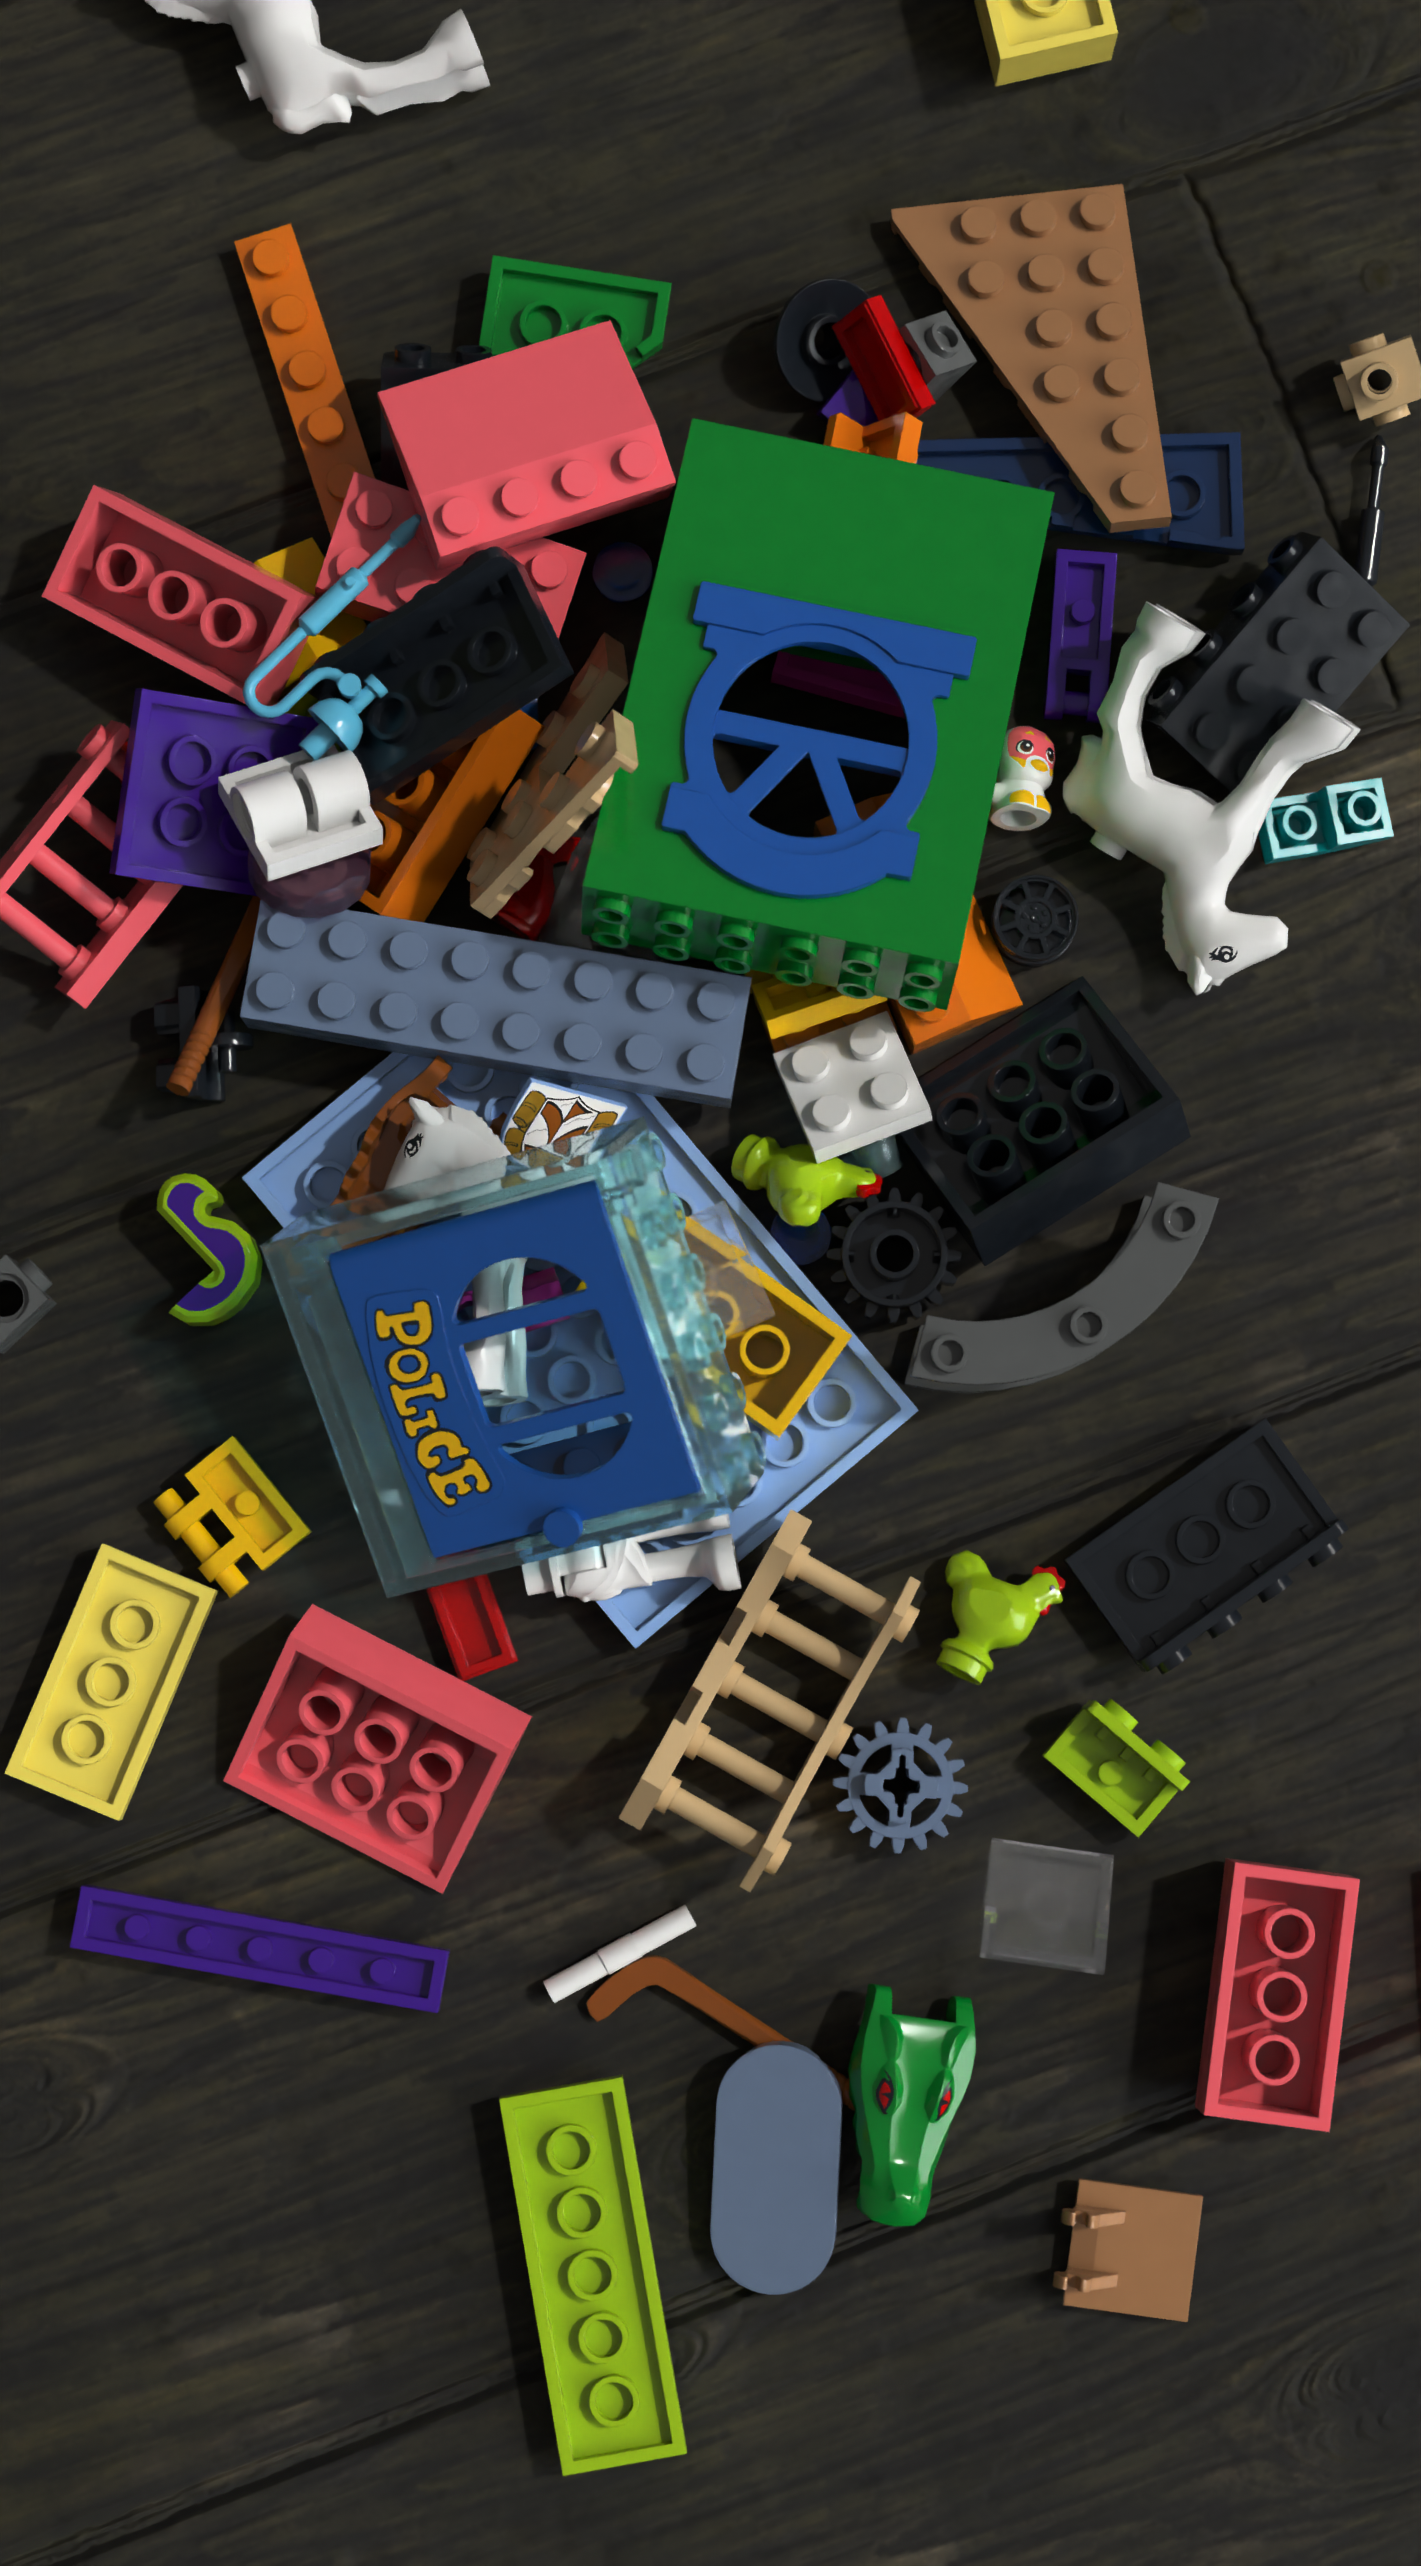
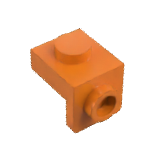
M903 412L870 425L862 426L843 413L831 415L828 419L823 445L916 464L923 422L909 413Z

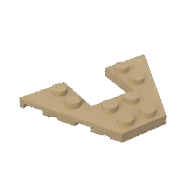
M605 632L600 637L585 665L575 677L558 711H552L542 723L545 728L536 741L538 746L517 782L506 795L490 828L485 827L480 831L468 850L467 858L471 860L470 870L467 875V880L470 881V906L490 919L532 877L533 870L528 866L538 852L544 847L554 854L579 828L584 819L599 808L612 783L614 773L621 767L631 774L638 766L633 722L612 709L603 723L599 724L628 684L624 645ZM577 755L578 757H577V759L575 760V762L572 764V766H571L570 769L567 771V773H566L565 775H563V773L565 772V770L567 769V767L570 765V763L572 762V760H573V759L575 758V756Z

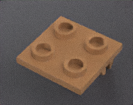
M1078 2178L1075 2206L1073 2208H1063L1061 2223L1072 2226L1067 2269L1065 2272H1054L1053 2287L1064 2290L1063 2305L1188 2322L1203 2196L1200 2194Z

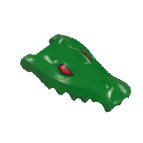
M872 1983L868 1984L863 2018L848 2067L850 2080L848 2092L855 2108L852 2127L855 2132L856 2152L862 2159L860 2191L856 2199V2206L858 2210L874 2222L892 2227L914 2226L926 2216L931 2199L934 2171L954 2116L964 2098L971 2079L976 2054L974 2012L970 1997L952 1995L947 2005V2021L892 2014L891 1987Z

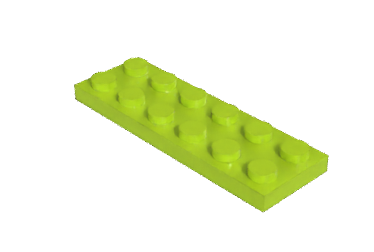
M623 2074L500 2096L499 2102L563 2476L687 2454Z

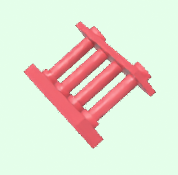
M113 720L106 727L102 724L96 725L85 736L77 749V753L82 756L81 759L0 860V920L60 966L58 973L62 978L55 988L84 1009L88 1007L183 886L135 878L138 882L124 900L120 897L112 899L44 845L64 818L68 816L109 850H113L116 823L83 797V794L105 767L121 781L123 780L126 752L121 749V746L129 738L130 728L124 723ZM28 864L98 918L96 925L100 930L86 948L82 945L77 947L71 945L6 893Z

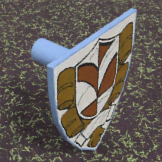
M532 1075L520 1082L518 1086L519 1095L506 1117L499 1139L503 1145H506L511 1153L513 1162L517 1165L557 1157V1143L573 1138H592L595 1140L597 1150L612 1133L628 1107L624 1103L541 1081L539 1077Z

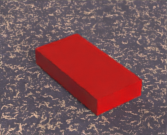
M882 295L866 299L832 326L879 421L903 412H907L917 418L936 404Z
M478 1547L456 1552L418 1566L460 1680L466 1681L519 1661Z

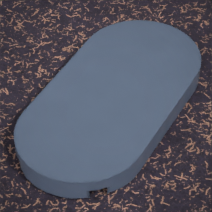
M788 2041L761 2043L737 2058L722 2079L716 2103L710 2225L712 2247L721 2267L734 2281L749 2290L769 2295L794 2292L815 2280L826 2267L831 2257L837 2231L843 2108L841 2088L833 2072L819 2059L820 2057L803 2045Z

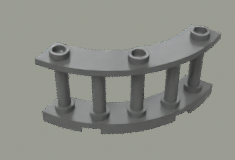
M1158 1182L1153 1197L1144 1196L1142 1198L1135 1221L1124 1243L1103 1272L1092 1283L1071 1297L1048 1308L1024 1316L992 1321L950 1320L927 1315L925 1324H920L904 1385L931 1391L954 1393L1000 1391L1028 1386L1053 1378L1091 1360L1132 1332L1175 1289L1194 1261L1207 1235L1219 1198Z

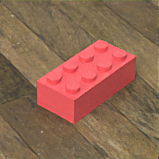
M357 472L353 473L315 586V596L320 598L351 567L359 569L390 539V534L400 524L417 514L408 490ZM419 524L414 538L403 548H398L367 578L369 585L341 612L370 622L386 617L412 600L415 593L421 588L437 583L462 566L463 563L436 571L421 524ZM543 537L504 549V551L524 565L559 639L587 553Z
M93 485L42 594V597L244 704L246 703L243 697V687L247 677L299 627L298 618L319 599V597L128 497ZM308 635L257 684L255 695L260 703L266 706L277 704L309 638Z
M1225 1858L1195 2107L1203 2115L1330 2132L1360 1879L1346 1874Z

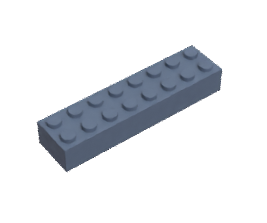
M261 895L240 1018L248 1028L431 1059L439 1055L449 1062L730 1109L752 977L340 908L320 914L295 913L276 906L265 896Z

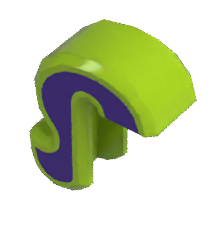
M184 1173L172 1176L164 1182L157 1199V1211L203 1258L213 1271L186 1294L169 1313L190 1326H214L229 1320L245 1307L260 1285L263 1259L255 1239L238 1224L230 1220L211 1216L214 1208L222 1207L224 1204L222 1194L204 1178L196 1174Z

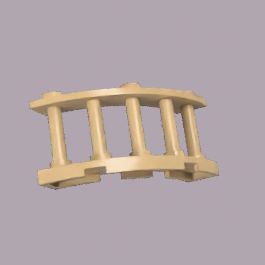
M792 1509L785 1518L619 1816V1819L641 1830L653 1808L663 1814L668 1809L752 1856L753 1860L739 1886L748 1892H751L763 1870L774 1876L792 1844L782 1838L822 1760L825 1755L836 1760L853 1729V1727L844 1723V1720L891 1638L902 1643L920 1612L919 1609L910 1605L921 1583L917 1579L910 1576L895 1603L808 1555L811 1549L801 1544V1541L812 1521ZM783 1576L792 1582L798 1577L882 1624L863 1658L856 1656L778 1612L779 1605L769 1599L781 1577ZM750 1632L761 1638L765 1632L850 1680L828 1720L743 1673L745 1666L737 1663L735 1659ZM716 1693L726 1699L731 1694L815 1741L795 1781L790 1780L709 1734L711 1727L701 1721ZM682 1755L691 1760H694L697 1755L782 1803L766 1835L679 1787L682 1781L672 1776V1773Z

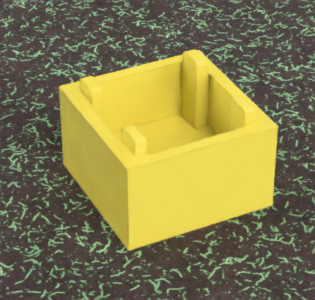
M974 0L995 87L1112 59L1118 30L1110 0Z

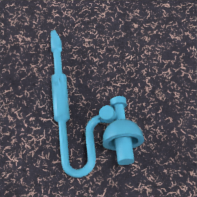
M419 514L413 515L400 524L390 534V539L359 569L351 567L298 618L299 627L262 661L244 682V702L250 711L265 718L279 717L286 713L316 683L325 679L335 681L340 694L347 699H351L346 703L338 698H328L317 702L308 709L310 715L319 725L298 745L313 761L318 760L335 743L345 751L350 750L353 752L363 734V723L358 714L376 697L381 699L387 694L388 690L371 674L363 681L366 686L362 689L361 681L355 674H344L336 668L323 667L309 673L279 703L266 706L256 698V686L307 635L316 636L369 585L367 578L398 548H403L414 538L422 519Z

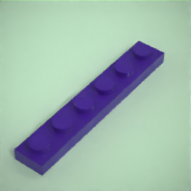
M87 1884L81 1886L70 1948L433 2013H438L440 2009L450 1949Z

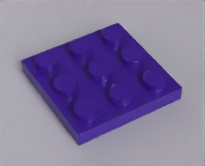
M136 688L109 873L252 896H264L254 879L255 858L218 794V777L302 751L298 744L319 724L313 717L284 713L279 717L265 718L250 711L248 706Z

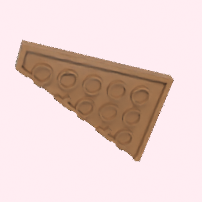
M1123 184L891 209L890 221L893 234H899L919 262L921 273L929 284L936 286L940 291L943 303L968 338H974L994 366L993 372L1002 385L1013 392L1018 401L1017 406L1043 442H1049L1069 470V478L1079 492L1088 496L1093 504V511L1108 532L1169 527L1172 513Z

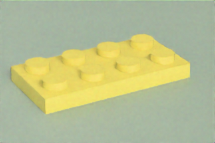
M102 1543L5 1774L117 1821L122 1820L218 1590Z

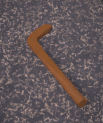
M252 896L190 1035L168 1079L167 1088L177 1095L188 1096L194 1085L193 1082H195L197 1074L201 1070L205 1056H207L209 1048L212 1046L249 965L261 901L259 896Z
M657 1955L642 1957L621 1968L602 1983L586 2002L590 2015L598 2022L608 2017L634 1993L646 1986L658 1985L699 2009L753 2046L771 2041L792 2042L671 1960ZM826 2064L839 2082L842 2104L848 2105V2108L855 2111L854 2105L849 2098V2078H846L840 2072L837 2073V2070Z

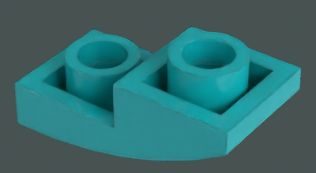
M1382 778L1328 785L1317 792L1274 798L1258 833L1264 863L1271 864L1311 857L1392 838L1394 834Z

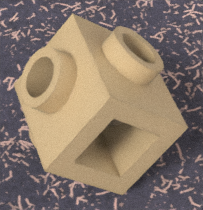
M1380 333L1349 345L1352 356L1341 360L1344 373L1333 377L1344 412L1356 408L1360 421L1373 417L1376 427L1409 415L1410 411L1407 404L1421 399V364L1411 335L1387 343L1384 333ZM1377 369L1387 371L1392 380L1390 385L1382 390L1372 388L1368 382L1370 373Z

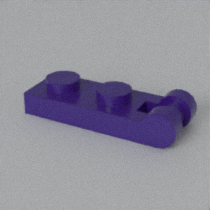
M1057 549L1043 719L1062 720L1063 715L1085 716V722L1100 723L1097 711L1108 692L1118 553ZM1066 674L1089 676L1088 691H1065Z

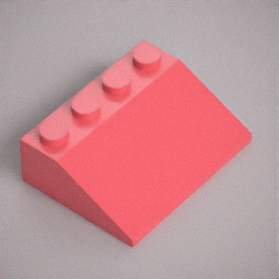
M611 320L377 392V397L417 514L422 518L420 524L436 571L463 563L473 553L497 546L504 550L668 498L676 483L656 421Z
M312 1604L290 1633L223 1781L443 1894L532 1716Z

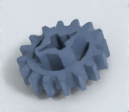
M899 1717L895 1732L888 1733L883 1723L878 1720L873 1722L875 1738L868 1741L858 1733L852 1736L855 1745L859 1749L855 1757L849 1754H839L838 1760L848 1767L849 1771L847 1776L833 1778L832 1785L841 1789H847L848 1797L840 1800L835 1805L838 1812L854 1810L857 1816L848 1827L853 1834L866 1826L871 1829L869 1846L876 1848L885 1836L891 1838L893 1852L901 1853L905 1839L913 1838L918 1848L924 1850L927 1848L926 1832L932 1829L942 1837L947 1836L949 1833L941 1821L945 1814L961 1817L963 1813L951 1801L953 1794L968 1792V1785L959 1781H953L952 1773L959 1771L965 1766L963 1759H946L944 1754L952 1744L948 1737L938 1740L935 1744L929 1741L932 1729L930 1724L924 1722L917 1733L913 1734L909 1733L907 1718ZM890 1744L889 1759L877 1771L861 1772L866 1760L876 1750ZM913 1745L920 1747L932 1757L939 1769L940 1775L924 1774L913 1762ZM903 1755L902 1766L905 1768L906 1776L909 1779L915 1780L917 1787L916 1791H907L905 1793L904 1802H901L900 1814L897 1815L898 1804L895 1802L894 1794L889 1790L883 1789L884 1779L895 1777L896 1768H899L900 1756ZM860 1795L877 1796L887 1807V1825L877 1821L866 1811ZM925 1798H939L935 1808L926 1818L910 1825L911 1811Z

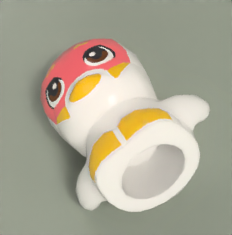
M1018 726L1006 731L997 782L989 813L990 821L997 827L1012 831L1032 830L1043 825L1051 816L1052 807L1045 798L1044 791L1051 785L1053 779L1055 749L1054 744L1044 732L1030 726Z

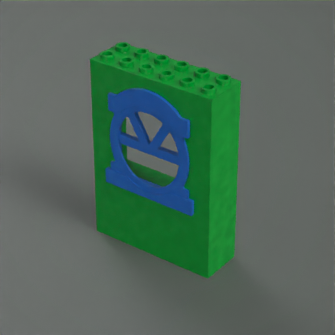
M692 418L622 715L634 724L638 766L631 774L620 767L614 773L612 783L602 800L582 885L581 934L591 936L598 944L611 948H623L628 944L650 948L658 956L669 960L683 961L693 957L713 961L718 968L731 973L742 974L750 970L775 974L778 980L789 985L808 986L813 982L837 987L841 994L851 998L868 999L876 995L898 1000L900 1005L914 1011L929 1012L935 1008L947 1010L960 961L1055 492ZM776 651L879 672L894 689L904 710L908 728V749L719 710V707L731 685L748 667ZM713 739L774 752L736 791L730 793L726 791L716 768ZM803 758H809L834 822L836 834L817 838L789 836L775 832L757 823L749 817V813ZM840 765L900 777V781L885 804L867 820H861L857 814Z

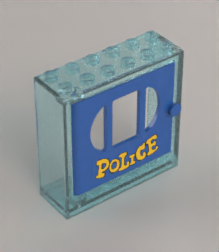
M644 1117L304 1213L260 1245L387 1598L729 1514L736 1509L764 1474L766 1453L762 1439L756 1431L751 1432L744 1412L746 1394L742 1380L736 1372L731 1373L723 1351L726 1347V1335L722 1321L716 1313L710 1312L703 1292L706 1287V1276L702 1262L697 1254L690 1253L683 1233L686 1219L682 1203L675 1193H670L662 1171L665 1167V1154L661 1141L654 1132H649ZM592 1175L595 1176L594 1180L586 1181L583 1183L561 1188L544 1194L536 1195L512 1203L504 1204L487 1210L479 1211L462 1217L454 1218L437 1224L404 1232L401 1234L372 1241L355 1247L347 1248L344 1250H342L341 1247L342 1245L364 1240L388 1232L396 1231L413 1225L421 1224L424 1222L453 1215L470 1209L478 1208L481 1206L510 1199L527 1193L535 1192L538 1190L567 1183ZM537 1258L558 1264L578 1276L587 1286L586 1289L464 1322L459 1321L456 1317L462 1295L473 1278L485 1268L507 1259ZM591 1309L597 1310L600 1313L625 1390L497 1424L492 1423L487 1415L464 1349V1344ZM622 1413H629L632 1416L628 1435L619 1451L604 1464L583 1473L559 1475L541 1472L522 1464L502 1448V1444Z

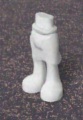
M714 1473L700 1478L703 1487L700 1492L692 1493L688 1499L674 1505L636 1513L635 1508L615 1514L582 1521V1535L569 1547H557L551 1544L546 1537L545 1542L519 1547L528 1596L555 1591L557 1598L568 1595L577 1597L582 1602L602 1601L621 1594L624 1589L652 1586L653 1582L682 1577L708 1578L718 1590L731 1591L741 1589L740 1572L732 1534L721 1535L698 1543L644 1554L639 1545L640 1542L665 1537L730 1528L729 1514L720 1474Z

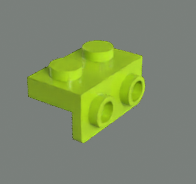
M1089 1699L1042 1756L1139 1838L1178 1790L1183 1791L1190 1783L1179 1772L1186 1763L1160 1740L1157 1739L1149 1747L1135 1735L1132 1730L1138 1724V1721L1112 1699H1109L1104 1706L1100 1705L1096 1700Z

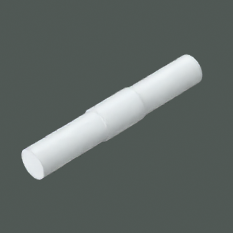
M684 1904L635 1932L628 1933L597 1950L598 1952L544 1980L543 1983L551 1999L556 2003L600 1978L612 1974L642 1958L646 1953L697 1925Z

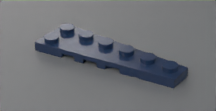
M1240 432L1160 434L1172 513L1170 526L1114 533L1108 532L1093 511V504L1088 496L1079 492L1069 478L1067 467L1049 442L1044 443L1041 437L919 440L916 464L1055 492L1047 530L1232 556L1242 555L1245 550Z

